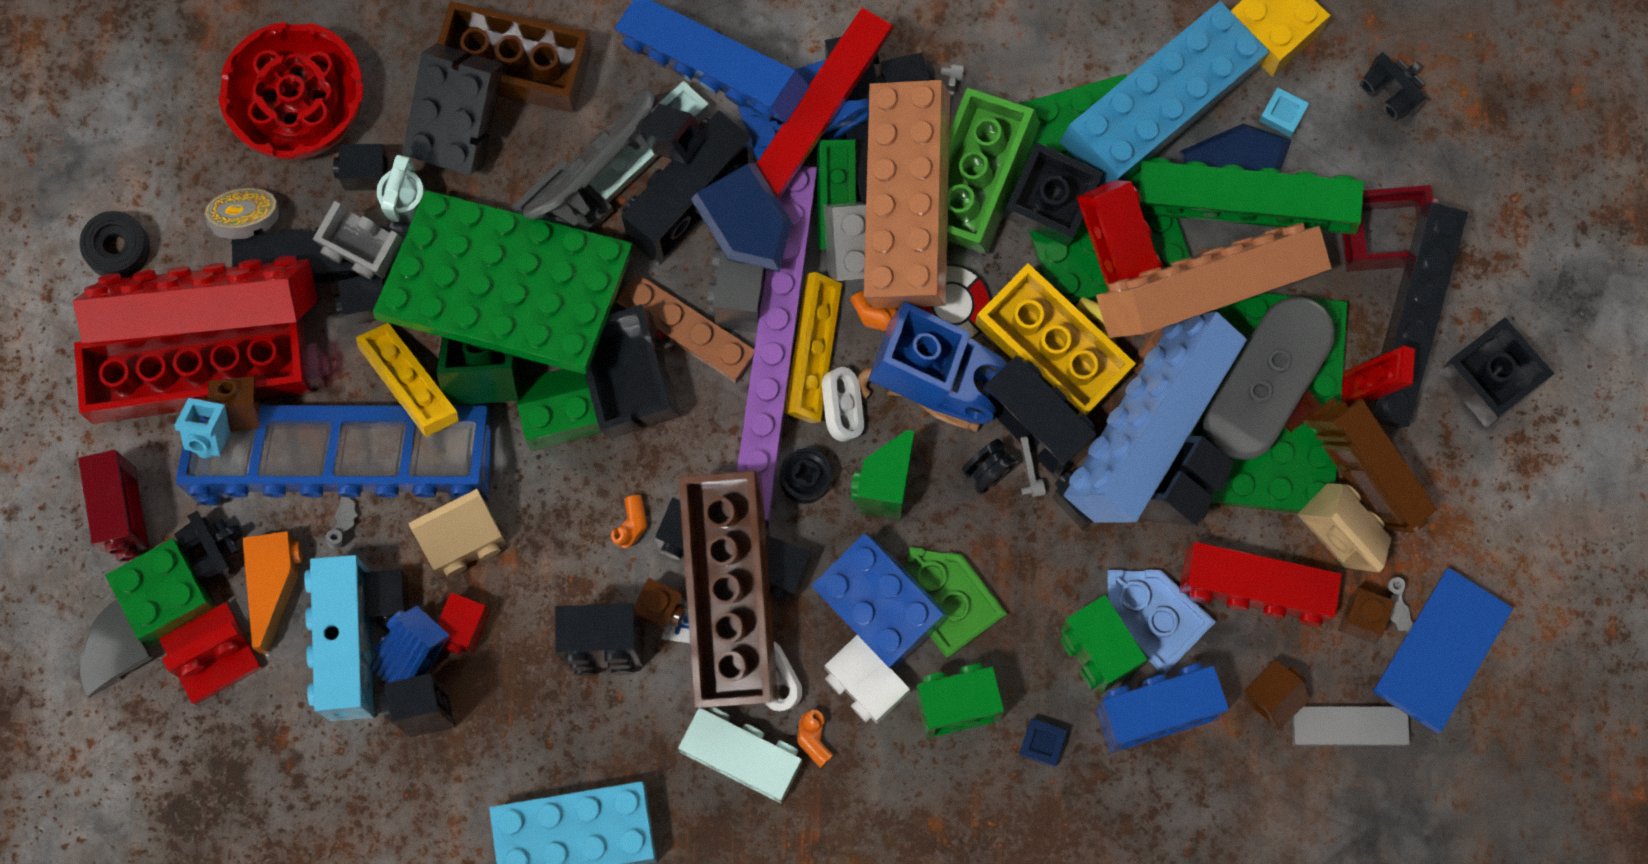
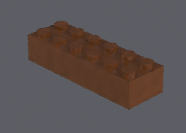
M743 471L678 477L695 708L778 701L762 473Z

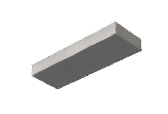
M1302 707L1291 718L1293 746L1410 745L1408 715L1396 707Z

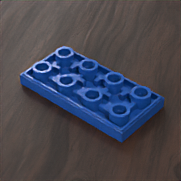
M1448 567L1444 570L1372 692L1435 733H1440L1513 608Z

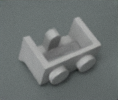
M336 201L333 202L313 238L315 242L323 247L320 251L322 255L337 263H340L342 258L354 263L352 270L370 280L374 274L383 279L385 278L404 240L398 233L392 230L388 232L380 228L370 219L364 216L359 217L349 212Z

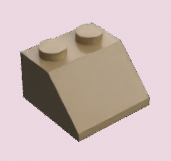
M1327 483L1297 515L1344 568L1380 572L1385 566L1392 539L1383 529L1385 527L1384 522L1375 513L1364 508L1359 502L1361 500L1360 495L1351 486Z
M477 489L408 523L439 578L444 575L447 578L454 577L467 569L466 564L478 558L481 561L490 559L500 553V547L506 545L488 505Z

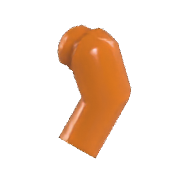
M860 291L850 297V301L861 322L870 329L886 331L890 320L898 311L896 308H873L864 298V291Z
M632 495L624 498L627 519L611 532L612 542L621 548L633 546L647 529L642 495Z
M811 709L804 713L799 720L797 743L819 768H822L834 755L821 742L822 728L825 722L824 715L819 710Z

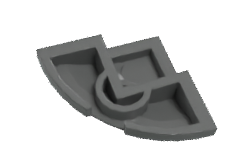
M117 599L110 603L94 620L89 628L90 633L84 650L81 651L80 677L86 696L90 698L123 680L122 675L153 659L146 644L139 641L135 636Z

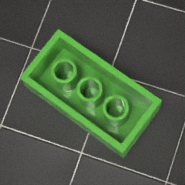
M967 87L949 132L947 241L986 255L988 254L1002 220L1001 215L1018 180L1040 125V120L1034 109Z

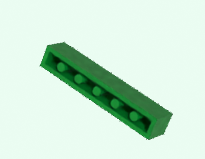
M1153 158L1149 161H1142L1138 193L1140 195L1139 205L1143 215L1268 227H1287L1304 223L1305 228L1320 226L1322 232L1356 234L1361 223L1364 181L1355 180L1354 177L1349 175H1336L1333 178L1318 177L1316 173L1309 171L1298 172L1295 175L1284 174L1274 168L1251 171L1244 170L1239 165H1225L1222 168L1207 167V164L1198 161L1174 164L1164 158Z

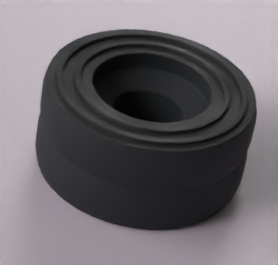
M107 211L94 216L86 223L80 235L79 245L82 257L90 268L100 276L117 273L120 274L121 278L131 277L143 268L150 254V241L146 231L134 217L124 212ZM113 237H121L125 241L123 250L117 254H109L105 249L107 241Z

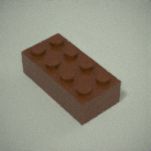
M453 1L449 3L437 42L438 44L467 52L466 59L472 55H477L504 63L498 96L571 113L575 111L592 52L587 31Z

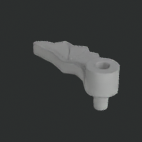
M951 64V69L941 67V75L950 76L948 86L950 93V120L956 81H962L964 66Z
M1020 437L1022 459L1029 481V486L1020 488L1021 494L1031 493L1032 497L1045 495L1043 480H1036L1028 437Z
M341 497L340 506L335 515L337 524L334 529L329 530L326 534V545L331 549H337L342 545V535L354 527V521L358 518V514L355 511L356 502L350 500V498Z
M1391 577L1387 582V588L1393 593L1390 599L1395 601L1389 620L1395 623L1398 631L1408 632L1413 623L1410 618L1409 607L1403 603L1402 599L1406 585L1403 579Z

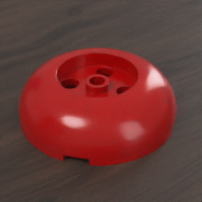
M279 22L253 32L235 47L223 66L220 95H218L220 109L227 125L243 144L267 157L281 160H300L324 153L338 144L348 134L355 124L362 107L364 85L361 69L355 55L338 35L313 23L307 22V25ZM305 71V74L300 78L297 75L291 74V72ZM267 91H276L277 98L275 101L265 102ZM324 92L327 94L325 98H318L313 102V98L317 93ZM298 115L296 122L286 124V119L289 116Z

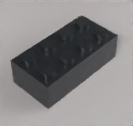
M719 110L712 118L706 117L700 122L699 126L706 137L688 163L684 164L672 160L663 170H656L647 181L646 185L648 187L639 196H632L622 209L623 214L621 217L627 239L659 266L702 220L691 198L700 190L744 165L754 163L752 137Z

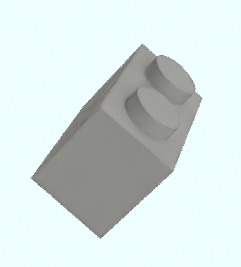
M859 201L823 204L828 277L836 281L864 279L866 204Z

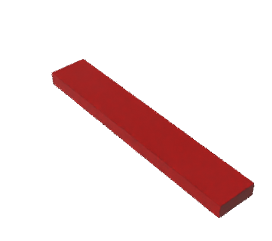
M863 7L810 83V88L788 121L783 123L756 163V166L778 200L894 30L892 24Z

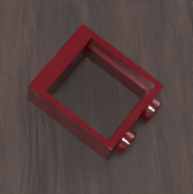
M1431 185L1363 190L1362 210L1415 207L1418 221L1422 206L1431 202L1439 203L1437 197H1433ZM1362 213L1361 223L1356 234L1341 233L1346 272L1405 268L1409 251L1367 254Z
M117 450L79 457L78 461L92 545L113 560L116 559L117 562H129L137 558L139 554L150 551L137 468Z

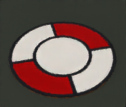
M947 264L946 306L918 308L970 332L969 337L974 339L982 333V330L975 325L977 314L992 298L986 283L976 272L962 265Z

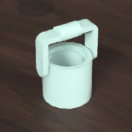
M396 155L391 171L381 177L377 185L376 195L381 209L388 220L391 222H406L410 225L425 188L421 179L414 173L415 166L411 158Z

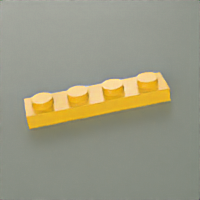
M817 272L808 273L805 278L784 411L785 414L808 423L821 422L824 404L822 380L825 374L829 372L842 283Z
M389 323L356 337L359 350L425 437L459 422L456 409Z

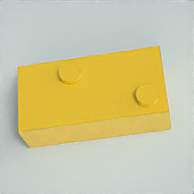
M1029 263L1012 278L976 317L975 325L1011 359L1017 355L1023 362L1026 360L1031 361L1041 372V379L1050 388L1055 386L1062 391L1068 399L1067 405L1076 414L1081 412L1088 417L1132 372L1136 365L1128 355Z

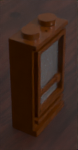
M1331 398L1303 420L1308 428L1316 429L1318 432L1315 435L1317 440L1324 441L1321 445L1348 485L1358 492L1361 497L1360 503L1364 508L1375 513L1384 522L1385 527L1383 529L1413 533L1423 528L1429 521L1428 517L1437 511L1363 399L1357 400L1348 407L1345 401L1337 403L1335 398Z

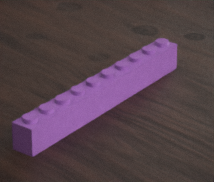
M801 166L778 200L792 221V227L785 247L780 272L770 270L765 272L737 472L757 471L762 473L766 529L770 527L785 420L784 411L795 348L817 190V167Z

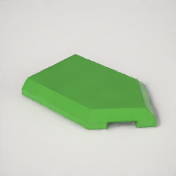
M909 547L906 570L950 615L930 635V638L946 659L956 654L1007 615L961 554L939 553Z

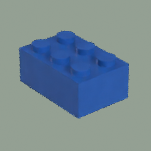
M864 533L811 585L888 668L897 669L950 617L873 535Z
M1197 663L1180 669V673L1175 675V678L1166 680L1165 674L1144 680V685L1139 686V689L1130 691L1128 686H1122L1106 692L1107 696L1102 698L1103 701L1096 709V713L1110 754L1218 721L1229 708L1214 666L1203 669L1202 664Z

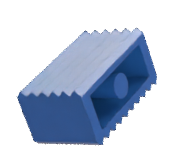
M417 605L407 612L400 610L387 623L386 627L390 630L388 635L381 638L374 646L373 652L376 656L370 665V670L375 671V675L381 676V680L386 681V683L425 675L430 671L429 669L433 666L432 664L436 661L435 659L439 656L438 654L450 635Z

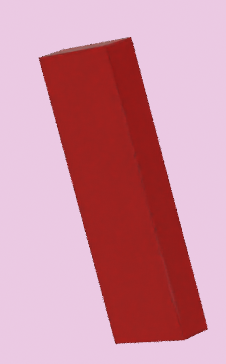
M1401 346L1344 371L1341 401H1345L1348 407L1359 399H1363L1366 404L1413 385L1415 349Z

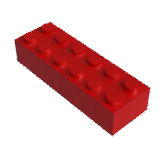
M290 255L276 258L274 263L261 264L260 259H251L240 262L239 266L226 267L225 263H214L204 266L203 270L191 271L189 266H183L168 270V274L156 275L155 270H145L134 273L133 277L121 278L120 274L117 273L101 276L96 284L85 287V292L73 300L82 343L295 323L318 302L310 259L297 260L296 256Z
M301 318L295 323L92 343L74 342L79 413L91 424L181 412L188 398L202 400V397L208 396V381L254 376L260 400L311 393L305 325Z

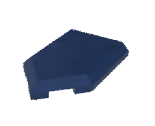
M1243 123L1180 150L1179 154L1184 164L1198 161L1207 164V167L1222 168L1225 165H1239L1244 170L1259 171L1263 168H1274L1281 171L1291 139Z
M755 163L744 165L700 190L691 198L692 203L728 261L764 267L766 270L780 272L792 221Z

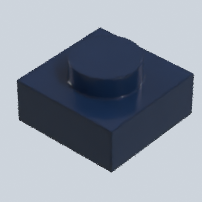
M1031 718L1018 756L1055 768L1067 730Z

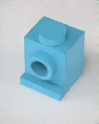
M188 398L174 425L175 430L180 431L184 450L192 451L201 458L220 457L231 435L225 405ZM200 416L210 417L208 423H201Z

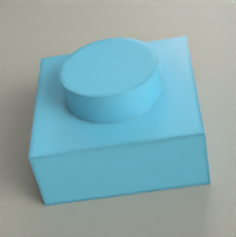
M1277 87L1259 122L1291 138L1309 103Z

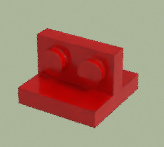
M227 602L159 638L167 654L162 660L168 672L179 678L191 703L195 706L263 669L231 606Z

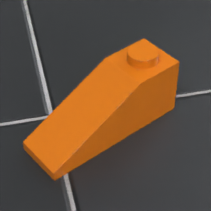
M288 531L243 537L252 648L260 654L269 653L299 576L298 564L303 563L301 543L296 541Z

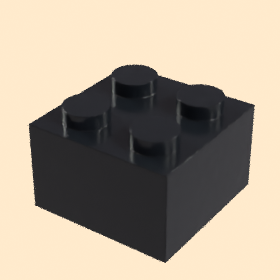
M1036 142L1029 153L1001 216L1068 246L1074 239L1083 219L1077 197L1095 189L1103 172Z
M1506 317L1451 358L1439 371V374L1486 428H1489L1525 400L1555 374Z

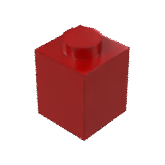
M451 592L437 623L450 635L442 649L457 655H461L462 650L473 653L491 613L489 609L483 604Z

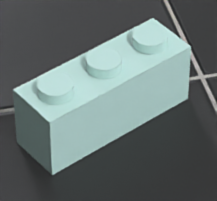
M710 707L708 711L698 708L678 747L680 753L782 804L802 765V759L796 756L798 750L779 740L776 746L763 740L762 738L765 733L749 724L744 723L743 727L740 728L728 722L731 716L715 707Z

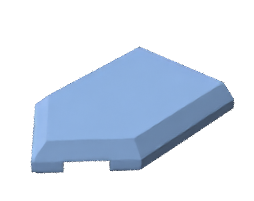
M1107 570L1108 600L1146 659L1162 674H1166L1216 622L1197 603L1190 600L1186 593L1179 592L1180 587L1162 570Z

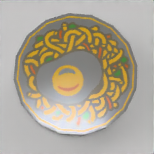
M239 188L224 192L213 198L206 206L204 216L208 228L210 227L213 234L218 237L246 239L254 236L255 230L262 228L264 232L270 229L278 220L279 208L274 195L268 191L257 188Z

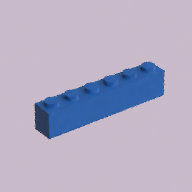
M633 0L614 28L623 37L622 45L636 55H640L641 52L648 54L647 57L662 68H665L667 64L672 66L679 76L688 81H691L693 77L698 79L701 86L714 94H717L719 90L726 93V98L740 107H744L745 104L752 106L751 109L757 115L768 121L774 117L786 123L810 88L796 70L652 0Z

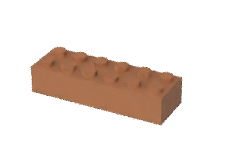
M942 80L870 84L864 298L873 308L901 307L904 301L915 307L946 306L950 93Z
M1298 223L1287 227L1272 228L1263 231L1261 236L1255 238L1250 236L1232 242V246L1213 248L1201 252L1202 256L1193 259L1192 257L1171 262L1169 267L1163 269L1159 267L1139 273L1140 277L1126 278L1107 284L1109 291L1096 295L1108 338L1146 334L1332 269L1320 226L1305 228L1304 223Z

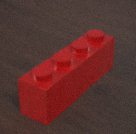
M1112 180L1077 197L1108 291L1107 284L1126 278L1140 277L1139 273L1161 267L1163 269L1162 262L1156 255L1151 241L1152 232L1150 226L1144 220L1139 205L1140 195L1133 186L1132 181Z
M1194 542L1186 548L1179 592L1190 594V600L1200 603H1212L1213 599L1226 602V607L1232 610L1248 611L1250 607L1263 610L1262 615L1269 618L1284 619L1287 615L1299 618L1300 624L1321 627L1322 623H1326L1336 616L1342 574Z

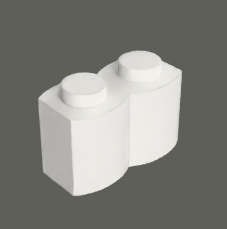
M858 635L824 665L825 670L829 674L824 678L826 682L839 695L845 691L852 697L855 702L851 705V708L865 722L871 718L878 724L910 694V689L886 666Z

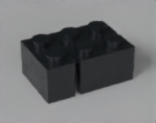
M436 43L421 53L403 155L471 176L485 163L490 134H486V132L492 128L504 63L477 55H472L466 59L467 52Z
M642 304L609 314L589 369L585 375L599 429L611 439L642 429V421L650 427L681 417L663 351L657 347L661 344L653 315Z
M1016 355L985 384L983 395L995 406L994 418L1020 444V437H1028L1030 453L1040 443L1045 447L1035 459L1058 480L1088 454V449L1097 435L1093 431L1095 426L1086 415L1081 412L1076 414L1067 405L1068 399L1062 391L1055 386L1050 388L1041 379V372L1031 361L1026 360L1023 362Z
M1188 436L1139 519L1197 526L1209 512V505L1214 499L1211 494L1213 491L1220 490L1226 484L1229 477L1228 473L1235 462L1203 436Z
M634 604L555 606V653L566 669L574 671V676L585 677L597 675L596 670H602V668L612 669V674L614 675L634 674V668H643L642 622Z

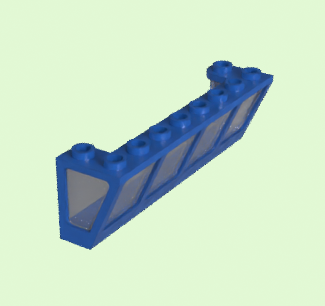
M261 405L260 429L230 432L231 435L220 457L201 458L196 453L184 450L182 447L176 474V484L188 496L197 500V504L204 506L220 505V500L228 497H247L248 492H263V496L271 498L285 497L286 492H300L301 496L308 498L323 497V492H338V496L346 498L360 497L361 492H376V496L383 498L398 497L399 492H413L415 497L433 498L436 497V492H447L451 498L458 499L477 489L484 501H489L493 415L488 406H453L457 411L459 422L425 437L402 406ZM200 416L201 423L207 424L209 419Z

